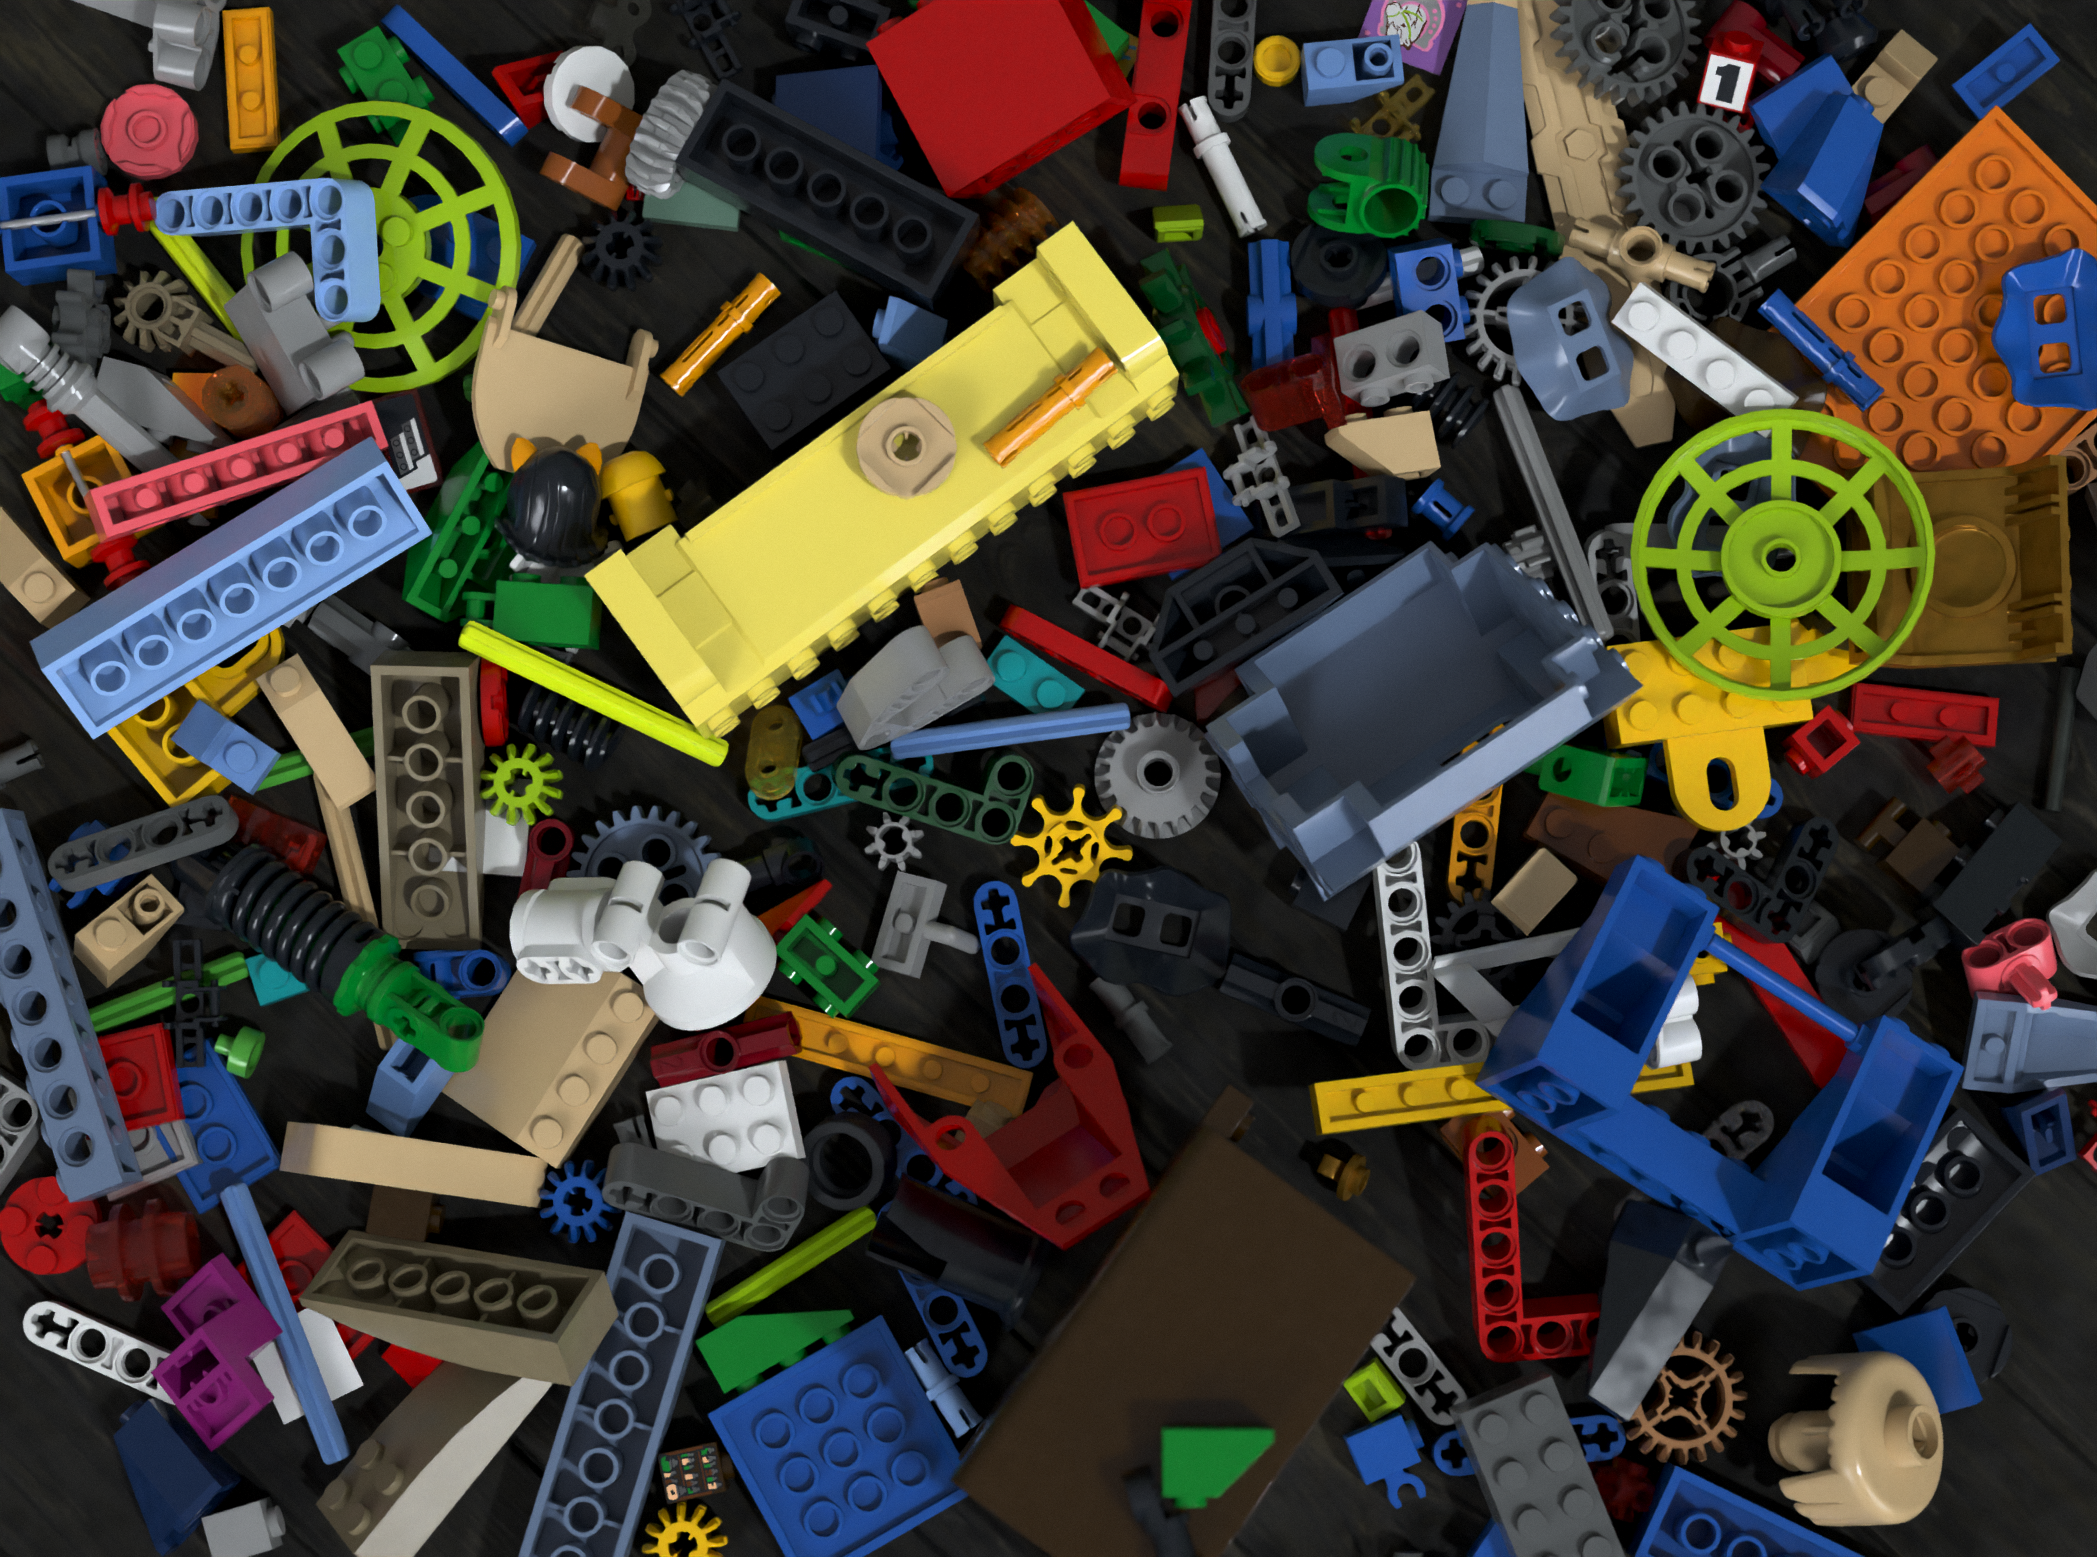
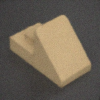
M1901 29L1856 81L1852 89L1855 94L1867 100L1874 107L1872 115L1884 124L1937 62L1938 58Z
M1537 848L1498 892L1491 903L1522 932L1528 935L1575 885L1577 877L1546 848Z

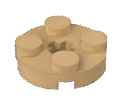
M897 397L881 402L866 415L859 429L856 452L860 469L866 479L876 489L887 495L908 500L917 496L927 495L944 483L953 469L957 445L953 425L938 406L926 399L916 397L914 399L908 397L898 399ZM904 434L907 440L908 434L915 436L919 440L915 448L919 456L909 461L907 456L905 461L898 459L894 455L898 449L894 442L896 437Z

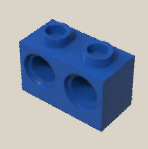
M1442 237L1386 248L1396 318L1418 310L1425 312L1430 306L1440 304L1444 309V316L1440 322L1442 324L1444 341L1451 342L1465 339L1464 325L1470 324V312L1466 297L1459 296L1457 278L1463 277V263L1459 249H1453L1452 243ZM1426 257H1435L1437 261L1435 274L1428 280H1418L1416 269L1419 262Z

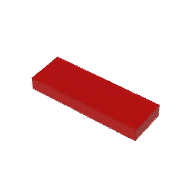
M1854 683L1850 685L1847 719L1853 725L1855 733L1992 748L1995 746L1999 698Z

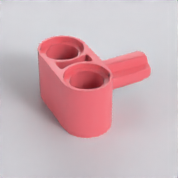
M2024 918L1988 934L1978 946L1962 951L1961 959L1972 999H1974L1975 991L2014 995L2020 993L2033 1008L2039 1007L2041 1010H2047L2051 1008V1002L2057 998L2056 988L2048 981L2057 971V959L2050 928L2041 919Z

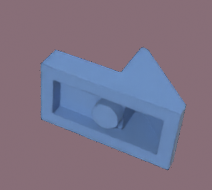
M200 699L171 738L174 743L194 758L210 766L252 795L255 794L282 755Z

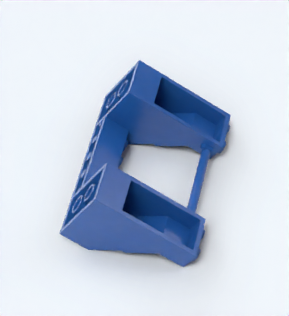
M1637 854L1617 864L1590 917L1551 963L1543 978L1503 1025L1474 1084L1672 1211L1697 1219L1734 1245L1733 1250L1797 1291L1872 1274L1965 1067L1951 1059L1949 1052L1945 1048L1935 1043L1925 1042L1911 1033L1909 1026L1898 1018L1882 1015L1863 1023H1853L1716 934V927L1712 924L1720 907L1707 900L1706 894L1698 887L1688 883H1681L1666 873L1664 866L1658 861ZM1706 950L1845 1041L1844 1046L1847 1048L1833 1078L1793 1122L1789 1132L1752 1174L1750 1173L1751 1168L1743 1161L1733 1157H1725L1712 1149L1710 1141L1704 1136L1693 1131H1684L1670 1122V1116L1662 1109L1653 1105H1644L1630 1096L1698 953Z

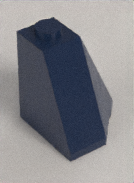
M877 64L776 76V92L773 94L771 104L897 171L904 162L902 157L904 149L914 147L918 142Z
M140 1398L121 1415L119 1421L123 1426L113 1437L155 1549L164 1557L175 1552L203 1523L201 1518L210 1515L244 1478L215 1450L211 1452L196 1431L165 1401L152 1398L144 1402Z

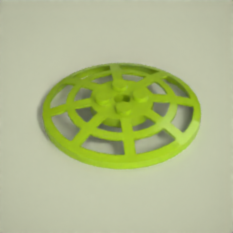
M367 101L346 104L323 112L299 126L277 146L261 168L254 184L268 183L283 158L304 138L316 131L325 157L311 166L299 180L321 178L329 171L332 178L354 180L348 162L369 158L392 161L381 188H370L375 200L376 231L383 241V251L378 257L380 305L385 306L396 330L380 334L358 333L352 331L355 322H342L328 329L327 332L330 337H333L342 331H347L354 339V347L381 349L404 344L418 370L403 376L385 378L364 377L349 385L352 390L391 393L414 390L438 382L463 368L478 354L485 322L488 316L492 315L493 308L487 306L482 319L467 339L449 355L435 362L422 336L431 331L447 316L456 304L460 294L488 304V298L493 289L500 290L505 285L516 289L520 274L522 245L518 214L510 189L496 163L483 147L457 124L432 111L399 102ZM367 115L395 116L411 121L399 147L369 143L346 148L342 147L335 122L346 118ZM430 129L443 135L464 153L478 170L486 186L458 196L444 175L427 160L418 156ZM410 170L415 171L429 182L443 203L420 212L410 200L400 195ZM493 204L498 217L501 240L500 267L496 285L468 275L472 245L470 227L466 215ZM450 221L453 227L455 242L452 269L430 260L432 243L429 230ZM304 228L305 230L311 232L310 228ZM291 230L277 231V258L290 252ZM242 233L241 256L246 284L247 273L255 270L253 254L254 233ZM311 262L306 266L312 276L314 283L313 262ZM423 279L445 287L442 295L433 307L414 322L403 298L414 291Z
M1780 408L1752 411L1725 419L1699 432L1678 448L1658 470L1642 497L1633 525L1630 556L1633 586L1641 612L1655 637L1677 662L1696 677L1723 691L1750 699L1783 702L1813 699L1840 691L1866 678L1894 655L1909 637L1923 612L1933 581L1935 544L1932 521L1924 497L1910 472L1890 449L1868 432L1842 419L1814 411ZM1772 430L1771 460H1761L1741 466L1723 475L1715 482L1695 461L1705 451L1730 438L1754 431ZM1792 430L1810 431L1832 437L1857 449L1869 460L1849 481L1823 466L1803 460H1793ZM1884 473L1896 486L1908 507L1916 531L1917 547L1886 549V539L1880 521L1868 500L1863 496ZM1680 474L1700 497L1694 502L1684 519L1677 541V549L1647 547L1648 532L1656 508L1670 484ZM1771 476V501L1755 505L1745 512L1726 494L1731 489L1747 481ZM1791 476L1816 481L1837 494L1818 512L1806 504L1791 501ZM1712 508L1730 527L1725 535L1721 551L1692 550L1697 529L1705 514ZM1851 508L1857 513L1865 527L1871 550L1842 551L1840 541L1833 525ZM1785 548L1793 553L1796 562L1791 569L1779 572L1770 568L1766 561L1767 555L1774 549ZM1646 567L1675 569L1677 571V580L1683 599L1692 616L1698 622L1694 628L1678 641L1667 630L1655 608L1648 585ZM1917 567L1916 584L1908 609L1894 633L1885 642L1863 623L1868 619L1880 598L1886 579V570ZM1692 571H1715L1722 573L1725 586L1731 595L1711 613L1705 608L1697 594ZM1871 571L1866 592L1858 607L1851 614L1831 596L1838 582L1840 572ZM1745 609L1757 616L1770 619V646L1745 640L1725 627ZM1816 609L1836 627L1835 630L1817 640L1791 646V619L1804 616ZM1712 638H1715L1724 646L1740 654L1761 660H1770V687L1753 686L1727 678L1704 666L1692 655ZM1847 638L1870 656L1859 666L1834 679L1809 686L1791 687V660H1801L1822 654L1840 645Z

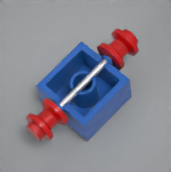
M92 165L0 178V251L3 245L5 272L22 286L67 280L68 268L95 270V276L117 273L114 236L118 235L120 225L133 223L138 232H146L150 228V221H154L157 218L156 203L151 191L145 192L140 183L130 184L128 194L115 196L108 187V180Z

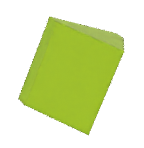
M1377 1356L1349 1376L1343 1383L1346 1390L1371 1423L1400 1407L1406 1399L1404 1392Z

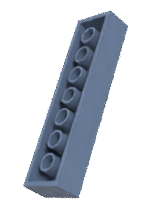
M626 1211L606 1274V1279L619 1315L575 1384L571 1386L518 1557H629L657 1467V1454L661 1452L726 1240Z

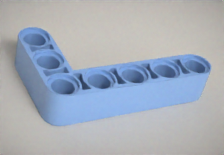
M317 178L169 191L161 194L155 202L157 218L154 222L157 228L166 235L205 237L310 228L315 303L321 317L331 322H367L372 320L379 311L381 295L375 200L371 188L363 181Z

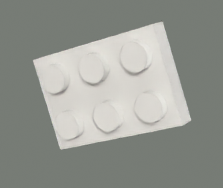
M786 1060L646 1092L657 1150L733 1173L765 1167L772 1159L777 1157H792L796 1159L806 1157Z

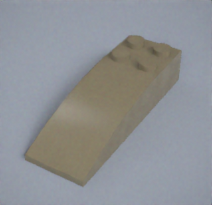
M385 650L370 665L382 925L384 933H390L399 938L398 942L401 945V949L459 951L482 949L486 800L481 798L480 791L486 788V781L480 778L481 771L486 770L480 690L482 657L472 652ZM430 847L440 849L442 853L441 861H429ZM454 857L467 869V872L442 870L449 860Z
M349 1230L299 1297L301 1305L348 1327L415 1352L488 1372L567 1386L575 1384L619 1315L604 1271L373 1235Z
M444 1361L415 1387L378 1426L370 1438L361 1444L353 1459L340 1475L327 1486L324 1494L316 1503L317 1507L351 1552L357 1557H413L553 1383L488 1372Z

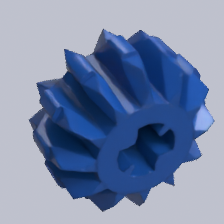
M593 1160L584 1161L580 1176L573 1161L565 1162L564 1171L567 1180L560 1174L551 1171L547 1178L557 1187L556 1191L541 1189L539 1193L540 1198L553 1200V1207L544 1208L540 1211L541 1218H550L555 1215L559 1217L550 1229V1232L554 1235H558L567 1225H570L567 1235L568 1242L570 1243L578 1242L582 1226L588 1241H597L598 1232L595 1223L606 1231H612L615 1225L605 1216L606 1211L611 1213H622L623 1211L611 1206L604 1200L602 1191L607 1168L602 1169L595 1178H592L595 1168ZM580 1187L586 1189L585 1197L593 1199L591 1209H582L584 1214L582 1216L577 1214V1206L570 1204L571 1194H580L578 1189Z

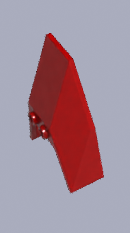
M1035 962L1027 968L1042 1006L1054 1052V1065L1061 1078L1060 1089L1035 1107L983 1139L973 1124L964 1117L956 1115L946 1116L933 1124L923 1119L911 1110L877 1062L868 1068L887 1111L944 1174L1065 1251L1146 1199L1150 1195L1151 1190L1112 1058ZM954 1129L960 1130L965 1133V1139L962 1143L946 1132Z

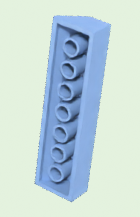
M370 436L31 640L30 644L45 676L92 739H95L433 533L376 442Z

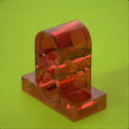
M1330 332L1311 338V353L1261 367L1246 375L1242 380L1241 388L1258 429L1262 431H1275L1320 417H1324L1329 430L1347 425L1346 395L1341 392L1335 345Z

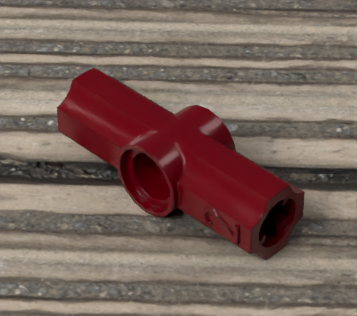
M787 1011L740 1024L726 1025L709 1032L650 1047V1065L654 1078L657 1079L661 1088L715 1074H726L735 1069L799 1054L802 1052L803 1037L799 1022L793 1016L792 1011ZM721 1037L727 1039L733 1046L734 1056L732 1061L726 1060L719 1051L718 1044Z

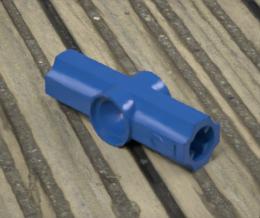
M1265 239L1248 243L1249 294L1246 295L1247 337H1251L1253 388L1282 390L1294 387L1293 336L1297 333V308L1295 293H1291L1289 242L1278 239Z

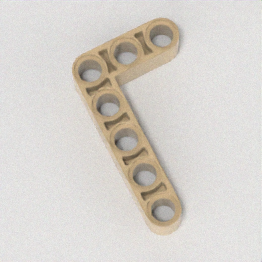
M287 1122L279 1171L541 1208L542 1198L539 1197L541 1189H544L548 1163L538 1157L327 1125Z

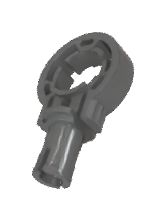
M1779 234L1772 241L1726 268H1722L1721 264L1740 254L1741 252L1738 247L1733 246L1721 254L1701 253L1693 256L1694 258L1716 264L1713 278L1722 285L1725 292V306L1719 315L1710 317L1708 323L1713 322L1719 317H1730L1740 322L1749 304L1762 297L1764 293L1760 286L1741 298L1738 297V294L1797 260L1794 247L1777 257L1775 256V252L1791 243L1785 235ZM1734 273H1736L1740 282L1736 283L1732 276ZM1667 280L1664 297L1697 322L1704 323L1707 316L1700 315L1694 311L1687 298L1689 287L1681 285L1677 298L1678 283Z

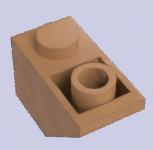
M943 577L923 585L920 589L922 594L914 596L913 599L922 626L928 628L938 649L948 642L965 635H971L979 649H982V642L960 580L949 583L948 578Z

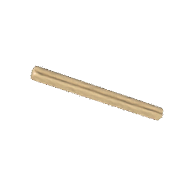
M314 772L313 779L343 901L348 911H356L361 915L363 921L372 922L379 928L350 808L347 807L340 812ZM374 1023L379 1047L382 1050H390L399 1037L385 1025Z

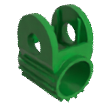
M1339 133L1321 139L1316 144L1314 152L1316 167L1322 172V176L1331 177L1343 182L1320 183L1319 187L1315 188L1308 197L1307 211L1309 216L1319 225L1334 231L1355 234L1371 233L1379 237L1392 239L1401 235L1408 236V232L1413 228H1419L1420 219H1425L1429 179V164L1425 163L1426 153H1420L1418 144L1413 145L1406 141V138L1386 137L1379 139L1372 135ZM1348 155L1352 156L1351 161H1348L1341 156ZM1345 203L1347 204V210L1337 209L1334 205Z

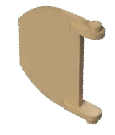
M506 285L500 290L493 289L488 298V306L493 308L492 315L488 316L485 322L473 372L471 394L476 431L483 450L492 466L514 474L511 450L515 439L521 437L529 440L537 450L560 446L576 451L582 445L589 442L597 443L602 454L601 467L607 461L620 456L637 422L649 374V358H654L658 351L659 343L658 340L653 339L652 332L643 329L636 331L631 340L626 364L623 365L511 330L517 303V290Z

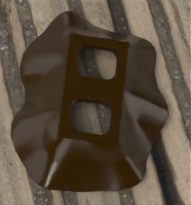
M1719 317L1706 327L1798 396L1799 399L1791 409L1821 413L1827 396L1826 383L1821 376L1803 361L1792 344L1784 336L1746 326L1730 317ZM1669 365L1666 367L1664 373L1666 384L1673 396L1679 414L1689 426L1703 431L1716 422L1736 416ZM1792 430V453L1796 460L1801 456L1811 434L1810 431Z

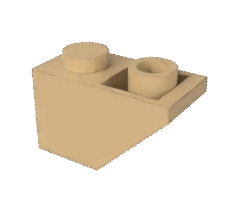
M1402 406L1384 411V417L1368 420L1366 413L1350 414L1338 418V424L1324 435L1327 446L1370 477L1387 474L1404 478L1406 481L1426 478L1441 467L1429 410L1413 413L1412 406Z
M150 874L75 934L74 954L108 988L145 958L182 915L185 908Z

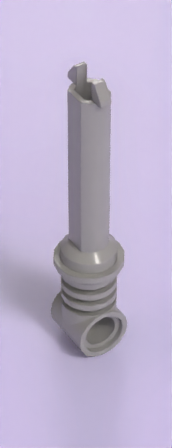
M11 305L0 317V364L16 375L24 372L25 374L22 379L26 383L33 380L32 388L35 391L44 389L41 395L46 399L47 409L53 413L59 410L63 415L75 414L142 473L180 461L97 389V379L91 374L93 367L89 363H78L75 359L68 362L67 360L70 355L66 351L59 354L60 346L56 343L49 346L48 343L51 340L49 334L16 306ZM199 512L192 514V517L187 521L191 525H210V522Z

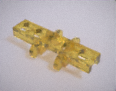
M1415 74L1390 99V95L1386 90L1378 94L1384 106L1366 124L1361 127V122L1356 117L1349 124L1356 134L1372 135L1379 139L1391 137L1401 128L1404 132L1398 138H1406V141L1412 138L1415 141H1419L1421 139V135L1418 132L1419 126L1416 123L1412 125L1408 120L1434 96L1435 90L1431 87L1429 88L1421 80V77ZM1412 87H1418L1424 93L1415 103L1410 102L1406 97V93ZM1389 111H1391L1397 117V119L1393 118L1390 115ZM1378 119L1386 120L1390 125V131L1386 135L1376 134L1372 129L1374 121Z

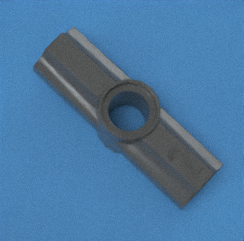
M333 594L319 604L307 626L320 638L347 654L350 662L370 676V665L385 650L413 651L410 649L412 645L377 620L373 623Z

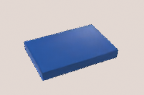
M214 1037L206 1039V1067L177 1068L176 1065L186 1116L185 1123L190 1126L197 1144L198 1154L204 1162L191 1169L181 1171L176 1175L199 1214H204L222 1203L220 1191L236 1183H245L247 1186H250L280 1168L282 1157L280 1149L237 1076L227 1072L228 1061L226 1057L214 1051L216 1045ZM197 1045L184 1053L186 1060L197 1061ZM155 1126L157 1139L171 1163L177 1162L178 1159L159 1126Z

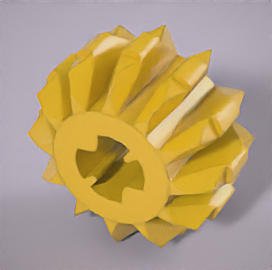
M680 1501L676 1507L677 1520L671 1511L664 1507L658 1511V1515L665 1527L656 1523H649L646 1526L645 1531L659 1539V1541L645 1543L642 1546V1551L646 1554L659 1553L660 1557H684L680 1555L682 1549L678 1551L674 1549L673 1542L681 1537L682 1532L690 1533L688 1540L695 1537L698 1544L689 1553V1557H724L721 1553L712 1550V1547L726 1545L728 1537L726 1535H711V1531L722 1523L719 1516L712 1518L707 1524L701 1521L707 1510L706 1505L699 1504L693 1516L689 1517L687 1502Z

